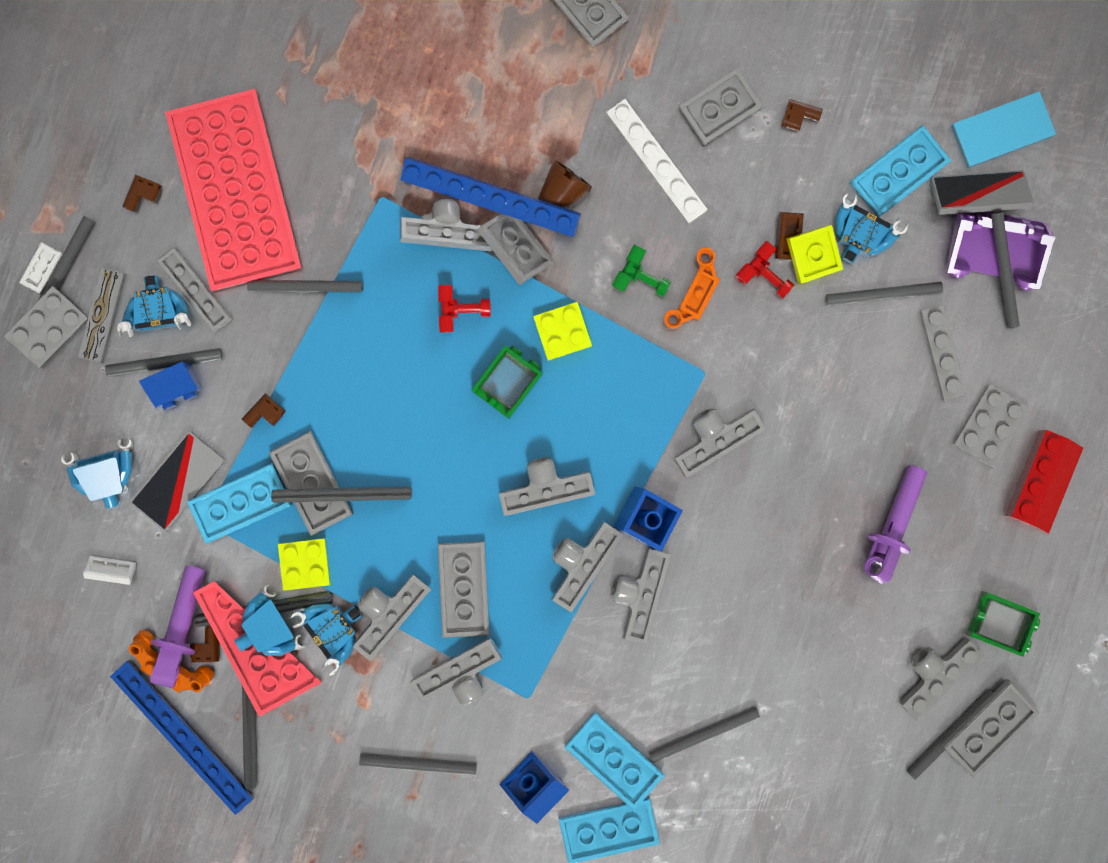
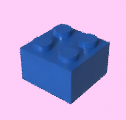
M635 486L613 528L651 549L662 552L683 510L654 493Z

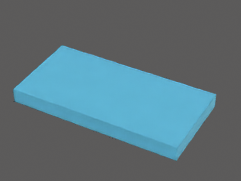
M1040 91L952 124L968 168L1056 135Z
M922 125L849 183L874 215L880 217L950 163L951 159L925 126Z
M273 463L187 501L205 544L292 506L291 502L273 503L271 501L272 490L284 489Z
M596 712L564 747L633 811L665 776Z
M649 797L645 798L634 811L626 803L559 817L568 863L584 862L660 844Z

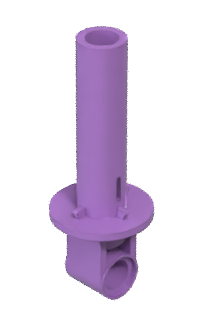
M907 466L882 534H868L867 538L874 544L865 563V572L878 583L884 584L892 579L901 553L910 554V547L905 545L902 539L928 473L920 467ZM882 566L881 571L876 574L877 569Z
M185 566L165 638L151 640V644L160 648L151 674L150 683L174 689L183 654H195V650L188 648L190 646L185 644L197 604V599L193 592L202 587L206 573L203 569Z

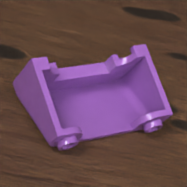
M994 212L956 214L946 268L950 275L963 278L964 275H968L970 271L1000 276L991 213ZM1004 214L1013 279L1019 284L1018 287L1021 289H1040L1055 236L1050 226L1042 221Z

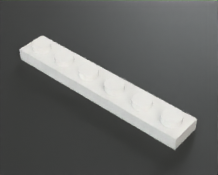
M622 100L606 112L612 123L688 225L704 214L708 209L627 100Z

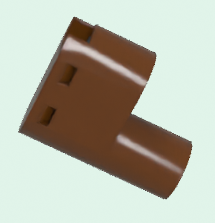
M789 99L781 125L795 131H800L803 118L819 122L823 108Z
M135 175L122 207L135 212L141 198L155 203L161 185Z
M265 393L243 416L242 420L252 428L263 417L272 426H275L286 411Z
M205 626V642L190 643V649L195 650V654L190 655L191 662H219V641L212 627Z

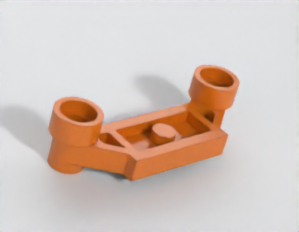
M705 247L696 254L699 270L679 309L669 310L665 314L664 323L668 328L676 329L681 324L692 319L699 321L720 281V278L716 277L713 264L715 253L712 249ZM706 255L709 261L703 262L701 256ZM674 316L677 319V323H670L669 317Z
M140 630L134 636L128 650L130 654L136 656L141 665L140 670L151 676L159 653L151 649V640L154 639L153 635L147 630ZM180 666L173 690L181 693L182 690L200 692L204 686H208L213 680L214 673L207 666L198 667L194 673Z

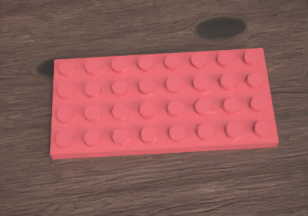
M256 89L166 111L210 290L214 292L249 281L302 269Z

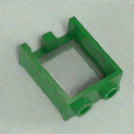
M507 346L503 347L471 390L508 419L512 417L543 375L540 372L542 367L531 359L529 362L521 358L523 353L514 346L510 348Z
M982 591L966 635L1024 657V654L1028 653L1031 648L1032 640L1030 639L1033 631L1036 632L1040 625V613Z

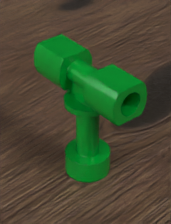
M634 244L626 258L628 261L623 271H619L612 286L624 292L630 280L635 282L636 279H639L656 288L655 294L663 298L672 281L665 277L660 281L642 271L643 265L640 262L646 250Z

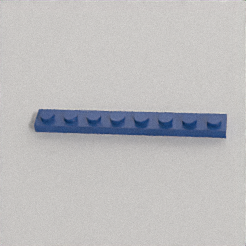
M411 157L405 158L401 181L567 236L574 237L576 235L582 213Z
M130 660L126 661L110 676L235 815L254 799L248 790L244 788L238 779Z

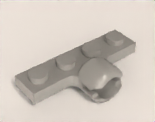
M441 199L436 201L432 208L431 220L401 217L400 242L492 251L478 232L481 225L461 222L460 206L454 200Z
M708 409L697 415L692 422L700 436L699 442L674 458L685 477L688 478L765 431L766 428L754 409L728 424L723 422L718 411Z
M549 457L538 458L527 464L530 480L528 485L499 492L504 516L595 495L590 471L558 477L554 461Z
M602 521L585 546H580L570 538L563 539L556 547L552 558L555 563L567 570V575L551 597V600L572 613L623 534Z
M647 548L638 578L634 579L622 575L616 577L611 590V599L615 603L630 607L623 639L647 645L671 554Z
M412 573L392 597L387 596L377 587L368 589L359 600L358 607L359 610L371 619V623L352 644V647L371 661L430 592L431 588Z
M489 637L410 681V684L421 702L446 689H450L460 704H470L480 698L484 692V688L477 678V672L498 662L503 656L493 639Z
M965 638L944 658H941L930 647L919 650L913 656L911 666L920 675L921 681L900 701V704L918 720L984 655L968 638Z

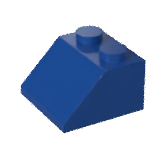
M180 362L139 380L140 385L155 408H163L164 411L177 405L176 401L183 398L185 401L197 397V392L202 390L192 365L185 362Z
M532 751L500 784L522 814L536 824L569 791L562 780Z

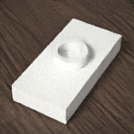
M41 242L19 283L41 294L63 253Z
M90 556L83 572L84 578L130 585L136 570V562Z

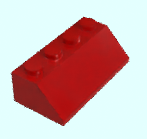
M1039 430L1005 516L1049 534L1083 447L1049 430Z

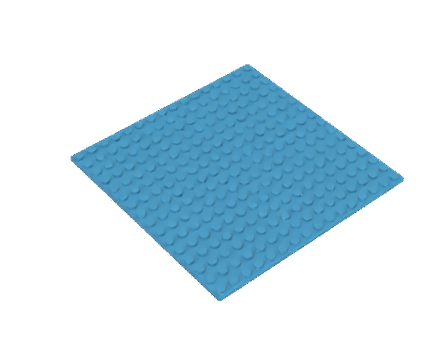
M381 197L334 280L363 281V292H328L270 396L286 412L275 426H272L266 419L261 417L254 425L222 485L271 463L274 464L269 452L311 431L340 488L411 487L412 498L409 500L347 501L353 515L312 536L294 502H291L292 506L230 533L228 536L279 564L278 544L325 538L331 585L321 587L358 606V602L364 593L371 587H377L387 596L392 597L413 573L428 585L431 590L398 629L451 658L491 637L503 657L498 662L478 673L524 698H530L592 585L591 583L572 613L551 600V597L567 575V570L553 561L552 556L556 547L565 538H570L580 546L587 545L602 521L614 527L634 487L644 488L704 379L705 372L580 303L578 305L592 347L548 361L533 316L575 303L576 301L534 278L519 286L503 263L484 251L400 242L401 217L423 218L387 198ZM438 285H453V299H458V304L481 303V299L490 298L491 317H481V313H458V318H454V332L440 333L439 316H441V302H438ZM504 346L508 348L514 346L523 353L521 358L527 362L530 359L542 367L540 372L543 373L542 377L510 419L471 391ZM505 357L483 387L511 407L533 377ZM544 457L553 459L558 477L590 471L595 495L504 516L499 492L528 485L530 480L527 464L530 461ZM275 466V469H276V471H277V473H278V475H279V478H280V480H281V482H282V484H283L284 489H287L286 486H285V484H284V482H283V480H282V478H281V476H280V474H279V472H278V470H277V468H276V466ZM485 541L490 635L442 638L438 544Z

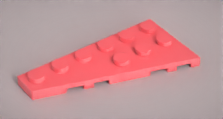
M215 581L193 592L259 717L322 683L290 652L283 656H266L262 652L258 653L254 645L241 652L234 639L246 633L241 625L243 623L242 614L244 609Z

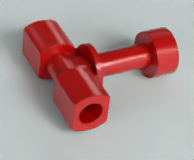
M765 241L756 251L753 260L749 264L746 263L735 275V278L744 286L754 275L757 277L763 275L779 289L776 294L782 299L795 286L788 279L784 282L768 268L770 263L767 260L777 250L768 241Z
M438 285V302H441V316H439L440 333L454 332V318H458V313H481V317H491L490 298L481 299V303L458 304V299H453V285Z

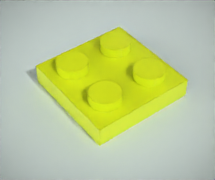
M828 224L786 238L798 283L802 284L843 270L832 225Z
M578 302L533 316L548 361L592 347Z
M325 538L278 544L283 591L331 585Z

